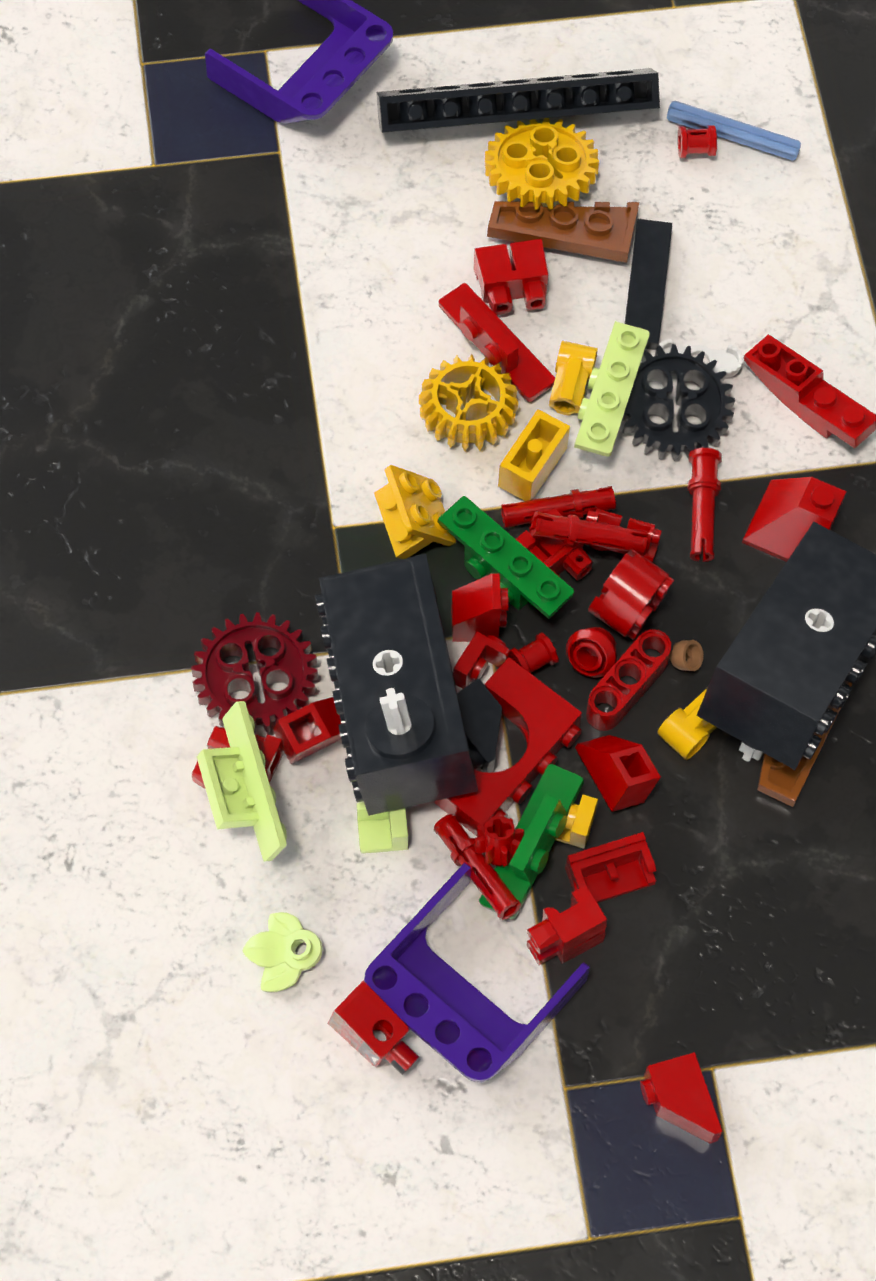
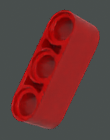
M655 629L643 632L592 689L588 699L586 718L593 728L599 731H608L616 727L664 672L671 652L670 638L664 632ZM654 649L661 655L650 657L645 654L644 650ZM631 676L636 679L637 683L632 685L626 684L620 678ZM600 703H607L611 705L614 710L610 712H602L598 710L596 705Z

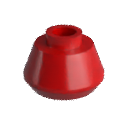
M600 627L578 630L567 641V658L574 669L585 676L594 678L605 676L616 662V641L611 633Z

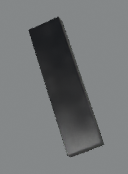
M637 219L624 324L648 330L650 334L645 349L656 350L660 338L672 223Z

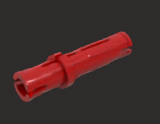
M612 486L579 492V489L570 490L569 494L502 504L501 514L504 528L531 524L536 511L547 514L553 508L563 517L571 514L577 515L579 518H583V515L588 514L589 510L596 512L597 508L604 511L616 510L614 490Z
M536 511L531 522L532 536L562 540L565 545L572 546L574 543H582L628 552L632 548L641 555L647 546L648 537H646L647 531L589 522L580 520L577 515L569 514L567 517Z
M449 814L438 820L434 826V832L439 835L451 851L450 857L457 866H462L466 863L471 867L470 878L495 910L499 919L505 920L517 913L521 907L520 901L515 898L490 864H485L484 855L482 853H475V838L469 837L457 821L455 815Z

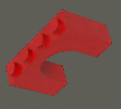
M509 657L484 685L502 706V715L514 723L522 732L527 745L525 754L515 765L503 771L488 773L474 769L478 786L477 792L433 801L447 814L455 815L457 821L475 836H477V825H485L492 816L507 818L508 814L506 811L514 802L519 805L526 799L533 788V785L530 783L539 773L543 775L549 764L555 765L558 759L555 755L563 746L571 747L582 732V729L579 728L582 712Z

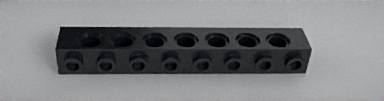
M652 68L376 92L379 128L382 133L660 108L659 75Z

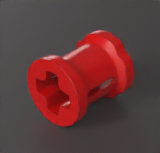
M708 125L707 129H686L685 126H679L677 135L679 157L686 158L687 154L705 153L708 156H716L717 134L715 126Z
M543 632L537 634L535 640L518 650L516 648L510 649L509 658L529 673L548 663L554 665L559 661L555 647Z

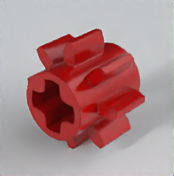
M492 816L485 825H477L475 853H484L485 864L491 863L496 866H507L511 862L524 836V830L515 829L512 818Z

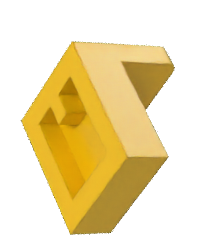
M582 795L579 805H571L565 828L562 834L555 840L585 849L596 814L598 799Z

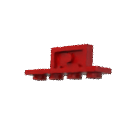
M461 284L439 299L438 306L455 323L463 335L487 357L491 365L500 364L502 368L501 374L509 373L511 385H515L517 391L526 401H533L553 387L555 377L468 284Z

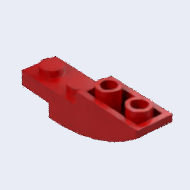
M768 334L744 355V361L763 384L786 407L826 439L834 434L855 449L876 430V414L826 382L821 368Z

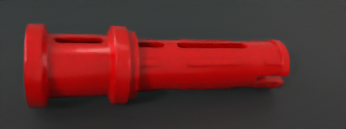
M697 448L690 451L688 456L689 462L692 464V479L688 481L687 488L693 496L690 558L699 562V554H701V547H703L702 562H707L714 559L715 496L721 490V482L717 479L718 465L722 462V453L713 448Z

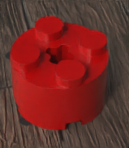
M631 548L629 553L624 555L605 581L601 591L602 594L600 597L596 596L588 608V612L625 638L628 636L634 640L646 624V620L652 611L658 608L666 596L674 579L669 577V573Z

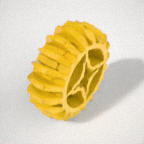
M472 354L468 361L463 362L456 355L452 365L443 360L440 364V370L431 369L429 379H424L422 392L419 394L420 417L422 420H425L427 432L435 431L437 442L447 437V444L450 448L456 442L462 443L464 451L468 449L470 443H475L476 447L481 450L484 440L494 445L497 441V435L505 437L508 433V426H512L515 422V413L518 410L517 389L515 385H511L509 373L501 374L502 368L500 364L489 367L487 357L480 363L475 362ZM481 388L487 390L496 401L492 400L491 396L484 393ZM440 404L446 405V409L452 411L455 417L449 415Z

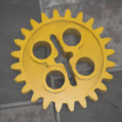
M544 118L542 123H537L536 119H531L528 125H525L520 120L517 121L516 129L505 125L504 134L496 132L495 141L488 142V151H485V176H489L490 186H497L498 195L507 193L508 202L519 198L520 207H524L528 202H533L534 209L538 210L541 203H546L549 209H553L554 202L556 201L565 207L567 206L568 197L578 201L580 192L588 194L589 185L596 183V174H598L599 168L598 149H594L593 139L586 140V131L575 133V124L564 128L562 119H559L555 124H550L549 118Z

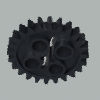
M672 344L669 353H665L663 348L658 345L654 357L647 350L644 351L622 421H627L622 432L624 434L635 432L632 444H638L642 440L646 443L644 453H649L655 447L658 449V459H662L665 452L669 451L673 460L677 461L680 452L684 451L688 458L690 451L695 448H709L708 443L717 446L720 440L719 434H726L729 428L726 422H731L734 416V412L729 409L733 408L735 398L727 396L731 393L733 385L722 384L727 373L726 371L714 372L717 364L716 360L708 364L703 362L705 352H700L695 358L691 356V346H687L684 353L681 354L678 353L676 344ZM671 373L677 375L675 403L679 406L676 414L678 432L672 429L674 402L670 399L673 391ZM658 381L664 388L654 389L649 386L648 382ZM684 382H695L699 385L700 389H689ZM659 415L665 420V423H654L650 420L649 416ZM694 415L702 423L692 424L688 422L685 416Z

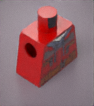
M364 981L333 1011L327 1023L375 1067L386 1059L403 1075L419 1058L403 1041V1038L410 1030L409 1027ZM373 1031L382 1032L386 1036V1041L376 1039Z

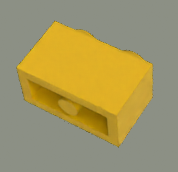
M537 409L499 466L498 487L524 501L533 500L566 451L570 426Z

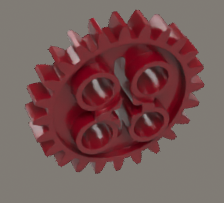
M256 612L253 622H248L242 613L237 625H234L228 618L225 619L226 630L223 632L216 627L211 628L213 641L202 638L201 644L205 652L195 651V662L198 665L191 666L192 676L197 678L192 681L194 692H200L197 695L199 705L208 704L206 710L209 718L220 713L218 719L221 727L224 726L223 717L238 701H245L248 713L254 720V733L257 725H263L264 730L268 734L271 731V722H277L278 719L298 710L297 705L300 707L308 705L309 698L306 695H315L316 687L312 681L318 680V669L313 668L317 665V657L315 654H309L312 651L310 641L301 642L303 639L301 629L290 634L289 620L277 626L274 614L269 617L266 623L261 621L260 613ZM248 643L253 646L257 670L265 697L264 703H259L257 700L253 676L245 645ZM271 647L279 650L273 656H266L261 653L264 649ZM229 656H238L241 658V660L235 664H227L223 662V660ZM275 682H283L288 685L281 691H274L269 688ZM238 690H244L249 693L243 699L231 697Z

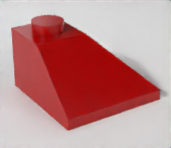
M814 477L771 480L742 543L787 562L813 522L829 530L832 529L847 491Z

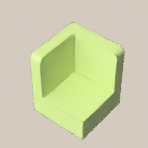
M364 802L357 803V822L361 853L408 850L405 808L368 816Z

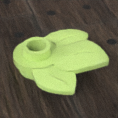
M284 912L270 914L268 920L269 931L260 932L252 936L243 947L244 955L251 962L260 967H265L261 979V990L265 992H278L290 988L297 982L301 972L314 967L322 956L323 947L319 937L312 931L303 929L297 917ZM306 943L305 952L301 955H296L295 950L298 945Z

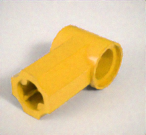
M562 340L555 367L557 374L549 400V407L555 409L557 413L568 416L579 413L587 381L590 379L593 367H595L598 348Z
M707 689L684 710L682 708L675 710L657 731V734L685 760L690 759L702 748L708 740L710 733L716 728V726L696 716Z

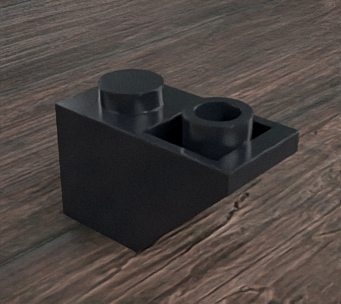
M478 678L457 694L473 768L476 770L480 767L483 772L490 773L494 772L502 706Z

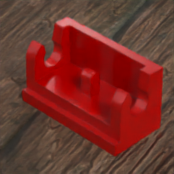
M644 832L567 856L565 870L573 891L587 885L597 903L655 885L656 883L653 872H656V867Z

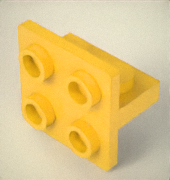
M393 465L385 468L389 483L376 491L374 495L395 556L401 559L409 558L433 541L446 546L456 543L455 537L438 523V518L445 513L441 501L442 493L438 484L431 478Z

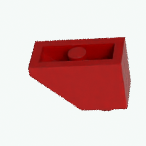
M695 1052L647 1066L643 1076L644 1080L640 1081V1088L646 1105L653 1104L658 1117L709 1144L717 1142L723 1131Z

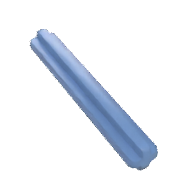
M672 101L667 112V119L669 121L693 129H707L708 125H714L718 137L792 161L797 158L801 148L799 140L678 101Z

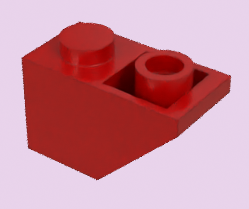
M500 573L490 574L452 591V642H470L476 632L485 636L493 635L499 638V627H506V611H508V588H500Z
M330 697L312 702L277 720L273 732L277 738L282 739L283 751L290 764L341 740L339 731L341 720L340 714L338 715L334 698Z
M607 735L578 743L575 747L611 812L644 803L661 778L641 744Z

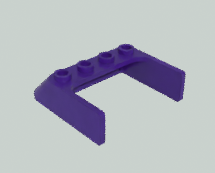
M298 0L331 21L334 30L279 90L274 89L212 49L205 53L207 77L279 123L289 124L316 120L326 115L393 42L392 27L386 21L352 0Z
M464 863L370 963L365 971L364 982L398 1015L410 1030L464 1077L474 1082H484L498 1074L527 1049L587 981L590 967L583 962L528 1024H521L511 1019L434 953L426 942V932L430 925L470 883L471 867Z

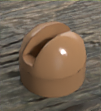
M682 640L673 645L669 658L672 665L679 670L696 671L703 662V649L700 643L695 640Z

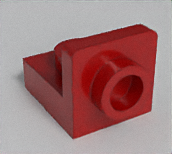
M476 632L453 668L455 685L464 689L470 684L472 679H480L486 670L488 662L499 668L510 657V650L506 647L505 643L493 635L485 636Z

